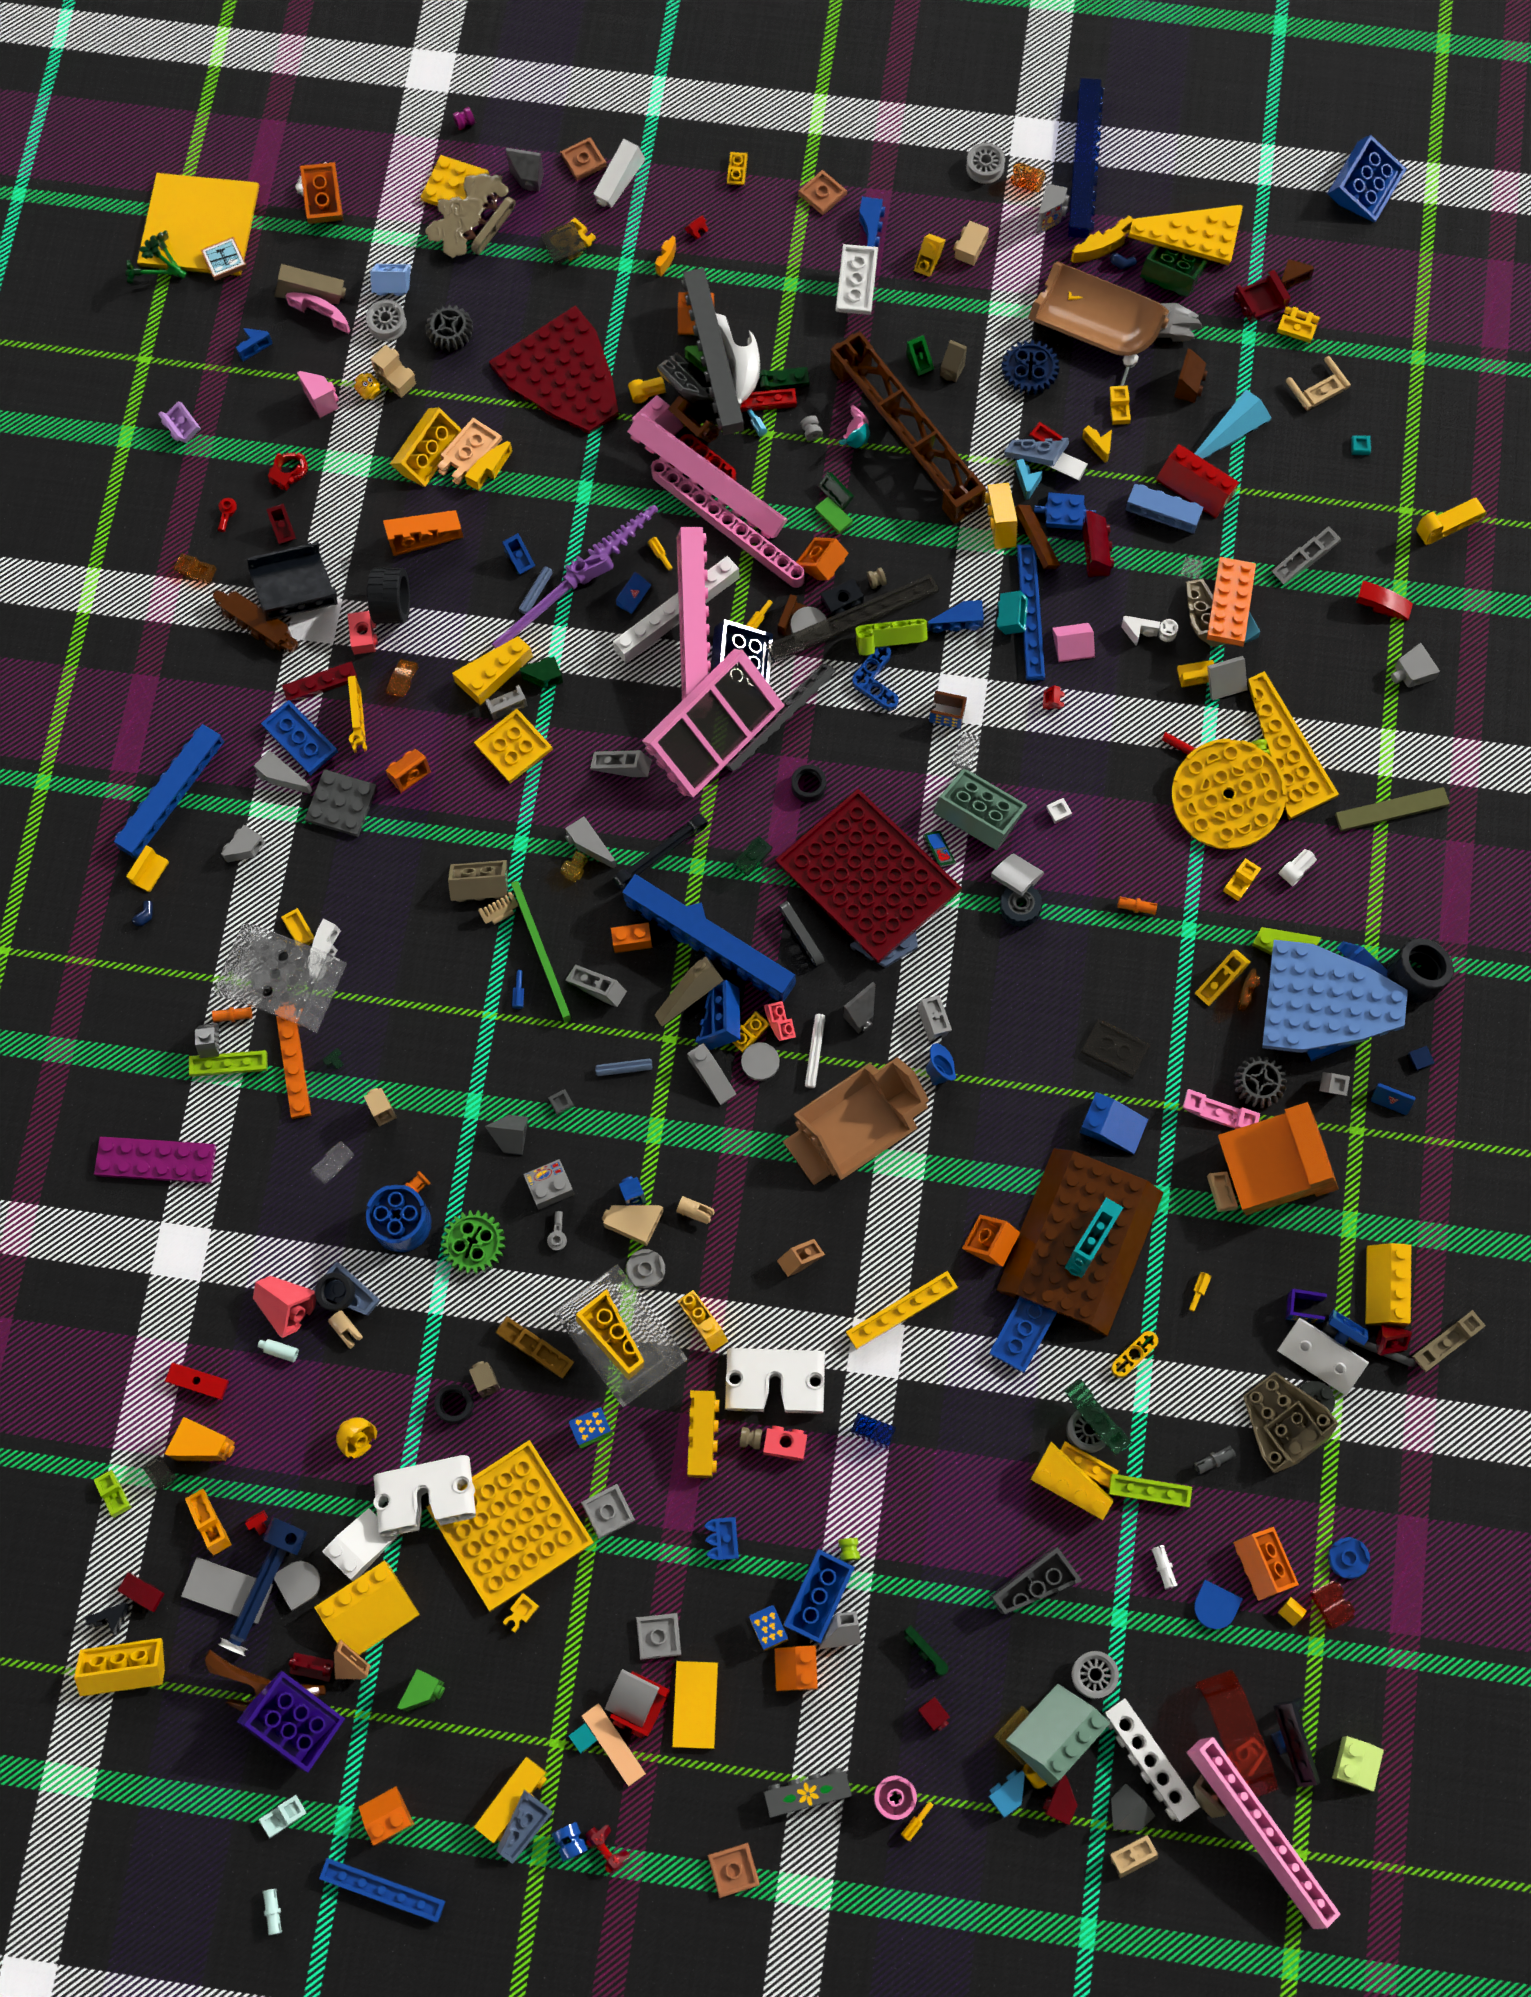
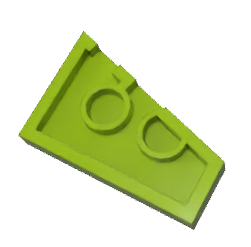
M1261 927L1252 946L1272 955L1274 940L1318 945L1321 937Z

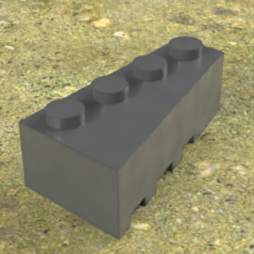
M1053 1547L990 1595L989 1598L1001 1614H1007L1066 1587L1077 1584L1082 1580L1059 1548Z

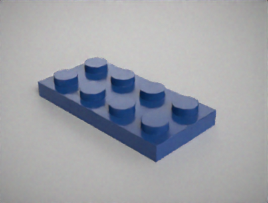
M290 700L261 723L262 727L309 775H312L338 753L336 747Z
M1019 1297L989 1355L1025 1373L1057 1312Z

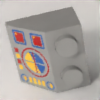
M1052 184L1046 185L1039 210L1036 233L1040 234L1061 222L1062 216H1066L1069 196L1066 195V187Z
M560 1159L524 1174L538 1210L575 1195Z

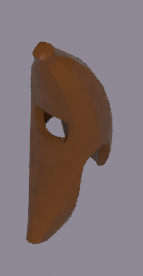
M209 1650L205 1656L207 1670L210 1673L252 1686L256 1693L255 1698L271 1682V1680L230 1664L212 1650ZM300 1684L316 1697L326 1693L324 1685ZM228 1699L226 1704L244 1712L254 1699L249 1701Z

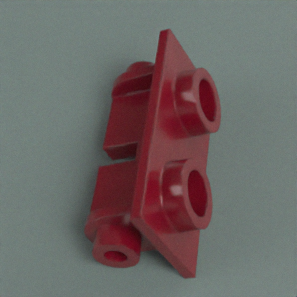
M294 1652V1656L289 1662V1667H291L289 1673L330 1682L334 1661Z

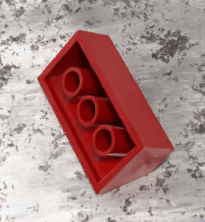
M1180 444L1170 454L1156 478V481L1190 503L1195 502L1202 506L1203 511L1215 519L1234 496L1239 484L1237 480Z

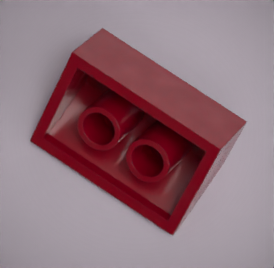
M1088 510L1085 513L1082 527L1088 577L1110 575L1111 568H1114V558L1110 557L1112 541H1108L1110 525H1107L1105 517Z

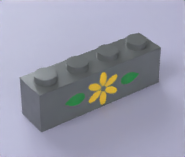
M837 1768L829 1770V1775L821 1777L820 1773L808 1776V1781L801 1782L800 1778L788 1781V1786L780 1788V1784L768 1786V1791H765L764 1794L770 1818L851 1797L846 1771L841 1772V1769Z

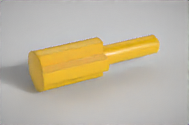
M657 537L651 538L648 544L658 559L661 558L667 570H672L673 567L666 558V551Z
M768 600L760 611H756L745 626L757 629L764 620V614L772 605V601Z
M1200 1272L1193 1289L1195 1295L1189 1307L1191 1312L1195 1311L1200 1296H1204L1211 1279V1276L1207 1273Z
M928 1802L917 1818L914 1816L903 1832L900 1833L907 1841L911 1842V1839L923 1825L922 1820L933 1807L931 1802Z

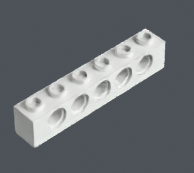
M1122 1699L1103 1713L1110 1722L1108 1728L1110 1730L1113 1728L1117 1736L1115 1738L1122 1748L1126 1747L1129 1751L1128 1757L1134 1766L1138 1764L1142 1770L1140 1775L1147 1784L1151 1783L1154 1787L1153 1794L1159 1802L1163 1801L1167 1806L1165 1811L1171 1820L1176 1819L1177 1822H1180L1200 1808V1805L1126 1699ZM1122 1719H1126L1129 1722L1130 1728L1128 1731L1121 1730L1119 1723ZM1134 1737L1141 1739L1142 1747L1140 1749H1135L1132 1746V1739ZM1147 1755H1151L1155 1760L1152 1767H1148L1144 1763V1758ZM1159 1773H1163L1167 1777V1782L1163 1786L1157 1782ZM1172 1791H1176L1180 1796L1176 1804L1172 1803L1169 1799Z

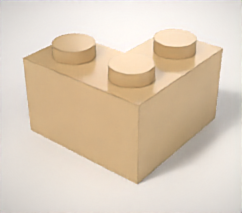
M384 345L371 358L375 376L402 398L416 384L415 374L410 368L402 366L399 359L400 355L394 348L390 349L387 345Z

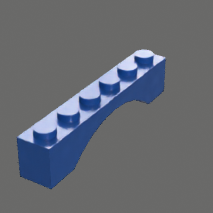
M862 196L859 222L866 233L867 246L879 248L880 237H878V232H882L883 222H880L881 217L884 218L886 207H883V199Z

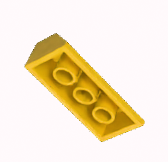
M439 407L428 408L390 464L402 476L426 487L437 471L438 464L442 461L441 454L462 429Z
M1388 1243L1367 1246L1365 1325L1381 1326V1324L1406 1328L1411 1321V1245Z
M162 1638L81 1649L74 1676L79 1696L162 1685L165 1672Z

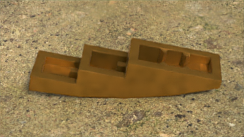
M508 1316L505 1317L495 1332L562 1379L574 1363L567 1356L526 1328L520 1326Z

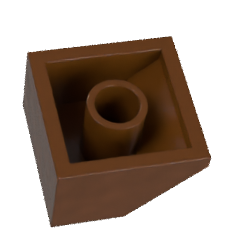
M1189 348L1174 397L1195 403L1196 397L1201 396L1203 386L1200 384L1201 381L1205 382L1208 371L1205 370L1206 362Z

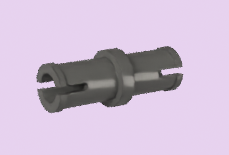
M1229 1445L1195 1462L1194 1467L1198 1474L1201 1475L1214 1467H1221L1222 1463L1235 1458L1236 1454Z

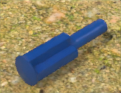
M517 970L516 988H513L512 1008L522 1009L524 1004L522 970Z

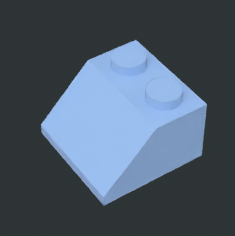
M375 264L370 271L371 292L377 293L379 296L387 295V293H394L395 296L405 295L409 290L411 264Z

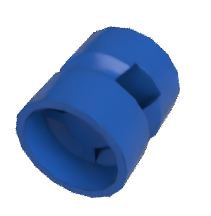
M577 1822L552 1833L555 1844L560 1845L559 1854L563 1862L588 1850L584 1839L579 1838L581 1832ZM567 1837H569L572 1842L568 1843Z

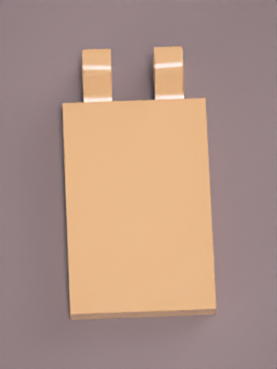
M472 418L441 454L442 461L437 466L439 468L438 473L443 476L446 475L452 465L457 469L452 474L454 478L452 482L459 485L465 474L478 459L501 442L502 436L475 418Z

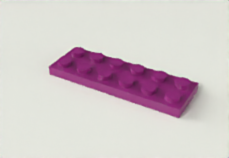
M100 1137L94 1175L212 1184L217 1146L206 1143Z

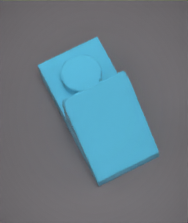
M1024 459L1016 461L1015 470L1025 500H1029L1041 481L1042 471L1030 474L1029 465H1025Z

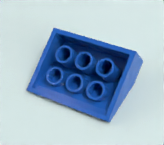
M1369 135L1357 142L1327 194L1338 205L1372 222H1376L1407 169L1372 135Z

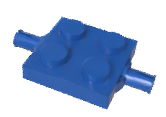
M1048 492L1046 506H1034V513L1045 514L1046 527L1082 530L1085 513L1088 510H1085L1084 506L1085 495Z

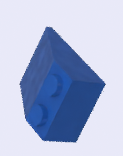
M1096 1092L1079 1133L1134 1155L1148 1119L1115 1099Z

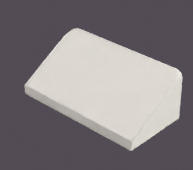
M1062 453L1056 464L1049 467L1080 480L1087 467V463Z

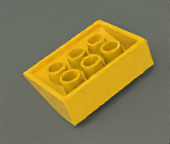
M386 1561L372 1568L314 1607L335 1641L338 1643L339 1640H342L358 1655H361L420 1615Z

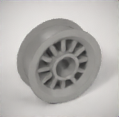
M992 143L975 145L967 155L966 170L968 175L974 181L983 184L997 181L1004 172V152L1000 147Z
M377 301L370 306L366 313L369 332L378 340H395L406 329L407 322L404 310L395 301Z
M1091 1651L1083 1654L1076 1660L1072 1668L1073 1684L1077 1691L1087 1698L1099 1699L1109 1695L1116 1688L1119 1680V1671L1115 1661L1109 1655L1100 1651ZM1092 1659H1094V1666L1092 1665V1663H1091V1661H1090V1660H1092ZM1106 1664L1107 1668L1102 1669L1103 1665ZM1083 1668L1087 1672H1080V1670ZM1092 1669L1100 1672V1679L1098 1681L1091 1679L1090 1671ZM1110 1671V1675L1104 1674V1672ZM1080 1675L1086 1676V1678L1081 1680ZM1088 1680L1089 1682H1088V1684H1087L1086 1687H1085V1685L1083 1684V1682H1085V1681ZM1101 1682L1104 1683V1684L1107 1685V1686H1106L1105 1688H1103ZM1091 1684H1093L1092 1690L1088 1689ZM1096 1684L1099 1686V1691H1096Z

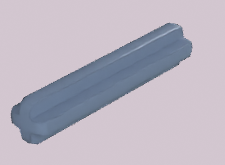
M543 567L519 607L521 613L526 614L531 610L552 575L550 568Z
M651 1059L596 1065L595 1070L597 1076L651 1070L653 1066Z

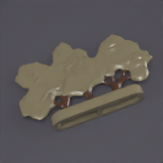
M487 173L477 176H466L463 186L467 194L465 199L453 197L450 200H438V211L444 215V219L433 221L426 228L425 232L428 235L429 241L439 242L442 240L443 252L454 258L456 255L466 254L467 240L474 239L471 250L478 255L481 254L511 214L516 204L514 199L506 197L500 206H497V198L504 197L509 192L508 187L502 183V176L497 174L490 176ZM488 195H490L493 199L491 201V203H493L492 205L487 201L486 197ZM491 208L495 212L487 222L481 218V213L485 209ZM482 223L485 226L476 236L472 229Z

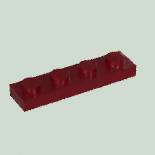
M351 661L282 685L287 701L290 700L294 703L348 684L349 676H355L357 680L358 677Z

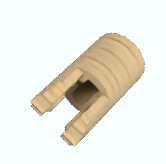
M682 1196L676 1210L677 1213L705 1224L711 1221L710 1217L715 1213L711 1207Z
M342 1310L335 1313L328 1320V1323L348 1348L351 1349L355 1345L347 1334L348 1332L356 1340L360 1341L363 1338Z

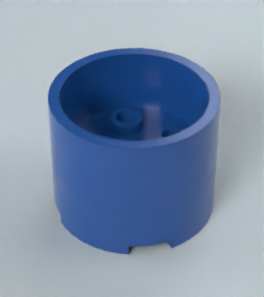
M387 1185L376 1191L368 1201L366 1210L367 1225L378 1242L386 1249L394 1252H408L419 1247L427 1239L431 1230V1215L422 1198L414 1189L406 1185ZM396 1213L401 1216L399 1219L394 1217Z

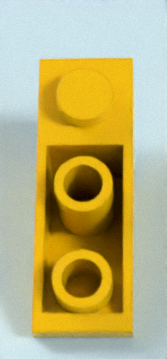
M694 1290L677 1300L711 1352L728 1342L722 1328Z

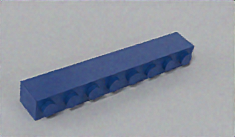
M204 724L194 731L193 737L188 743L184 744L179 756L172 760L169 769L160 776V781L150 789L148 797L139 804L136 813L129 817L126 826L115 836L114 843L120 850L135 859L138 858L145 846L150 842L224 743L220 734Z

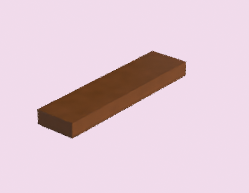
M1017 505L1015 512L1043 568L1057 569L1060 563L1031 506Z

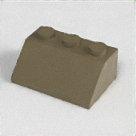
M507 860L450 864L448 883L451 901L464 902L469 899L480 901L485 898L500 899L504 898L505 895L508 896Z

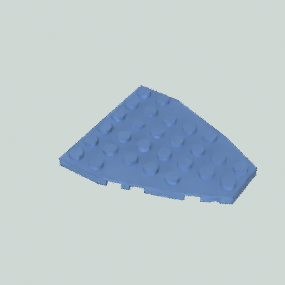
M1274 940L1262 1048L1302 1053L1314 1048L1325 1049L1326 1046L1338 1044V1046L1363 1042L1379 1034L1382 1036L1390 1031L1403 1029L1405 1026L1408 990L1367 966L1317 945Z

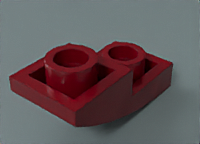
M129 1572L117 1590L155 1612L165 1594Z

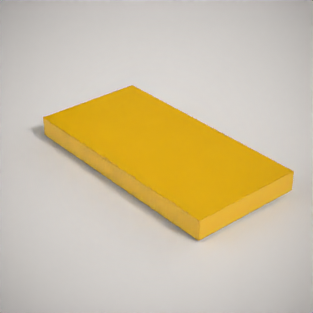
M676 1661L672 1747L714 1749L718 1663Z

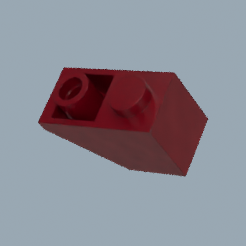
M1064 1775L1051 1787L1054 1789L1052 1797L1046 1798L1043 1808L1046 1809L1045 1815L1070 1825L1078 1805L1067 1776Z

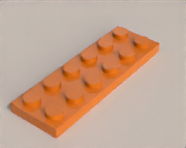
M1224 557L1219 558L1206 640L1244 646L1256 563Z

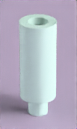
M267 1339V1341L260 1340L258 1343V1348L263 1349V1353L290 1362H295L298 1356V1348Z

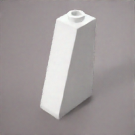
M623 139L593 194L598 204L603 207L607 205L612 208L645 161L639 146Z

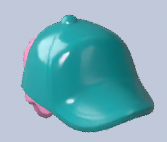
M852 405L851 414L853 419L848 425L847 433L843 436L845 439L840 440L839 444H848L853 448H859L867 444L869 439V421L862 411Z

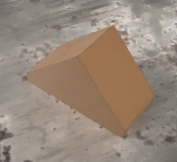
M342 1640L338 1641L334 1652L335 1679L367 1678L370 1665Z

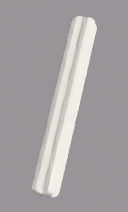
M816 1014L814 1019L805 1087L815 1088L825 1024V1015Z

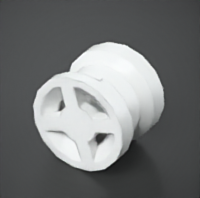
M1172 619L1162 621L1158 631L1159 638L1165 642L1173 641L1177 635L1178 624Z

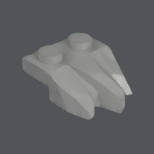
M1159 303L1169 310L1167 316L1169 322L1166 329H1161L1157 338H1172L1173 342L1195 339L1191 331L1202 328L1200 320L1196 319L1199 315L1178 303Z

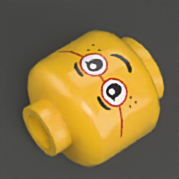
M361 373L355 378L354 388L364 400H373L380 394L381 384L371 373Z

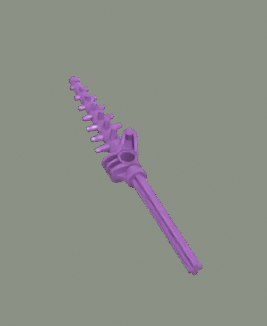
M655 505L649 506V509H646L644 513L640 512V516L637 515L635 520L630 519V523H626L627 527L621 525V530H616L618 534L612 531V537L607 536L609 541L606 538H602L603 544L600 542L597 545L593 544L594 551L588 549V553L591 556L583 560L577 556L576 561H571V566L566 565L565 569L567 572L563 577L564 581L495 640L492 646L496 649L512 640L570 588L574 590L578 583L586 584L591 579L610 571L614 566L610 555L613 552L619 554L620 550L618 547L621 544L627 546V539L630 536L635 537V531L638 528L642 529L644 527L643 524L647 520L649 521L655 512H658V508Z

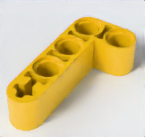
M1473 498L1438 516L1435 512L1428 513L1420 520L1416 531L1425 545H1429L1479 521L1487 512L1479 500Z

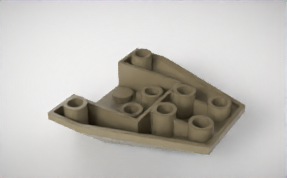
M1276 1372L1272 1373L1243 1396L1261 1456L1274 1473L1302 1461L1328 1441L1339 1424L1327 1407Z

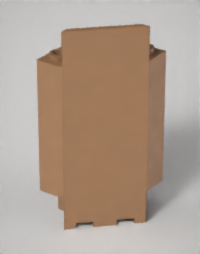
M898 1057L879 1070L869 1063L794 1113L797 1120L795 1124L799 1130L782 1142L813 1185L830 1174L832 1176L836 1175L842 1180L916 1130L917 1126L913 1118L928 1108L926 1103L929 1099L915 1072Z

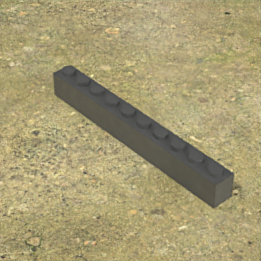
M700 268L683 272L684 279L681 280L683 291H687V295H685L686 304L691 306L689 316L690 320L695 322L693 332L699 338L696 341L698 351H702L703 354L700 358L702 367L706 366L707 371L704 372L706 382H710L711 387H708L710 398L714 397L715 402L712 403L714 414L718 413L719 418H716L718 429H722L723 435L744 431V422L705 270Z

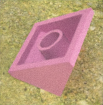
M1089 623L1052 628L1058 663L1095 658L1094 631Z

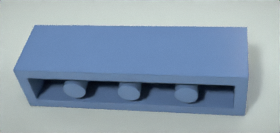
M1134 484L1127 502L1126 511L1194 534L1203 507L1195 502L1190 503L1182 500L1180 497L1167 495L1163 491H1155L1145 485Z

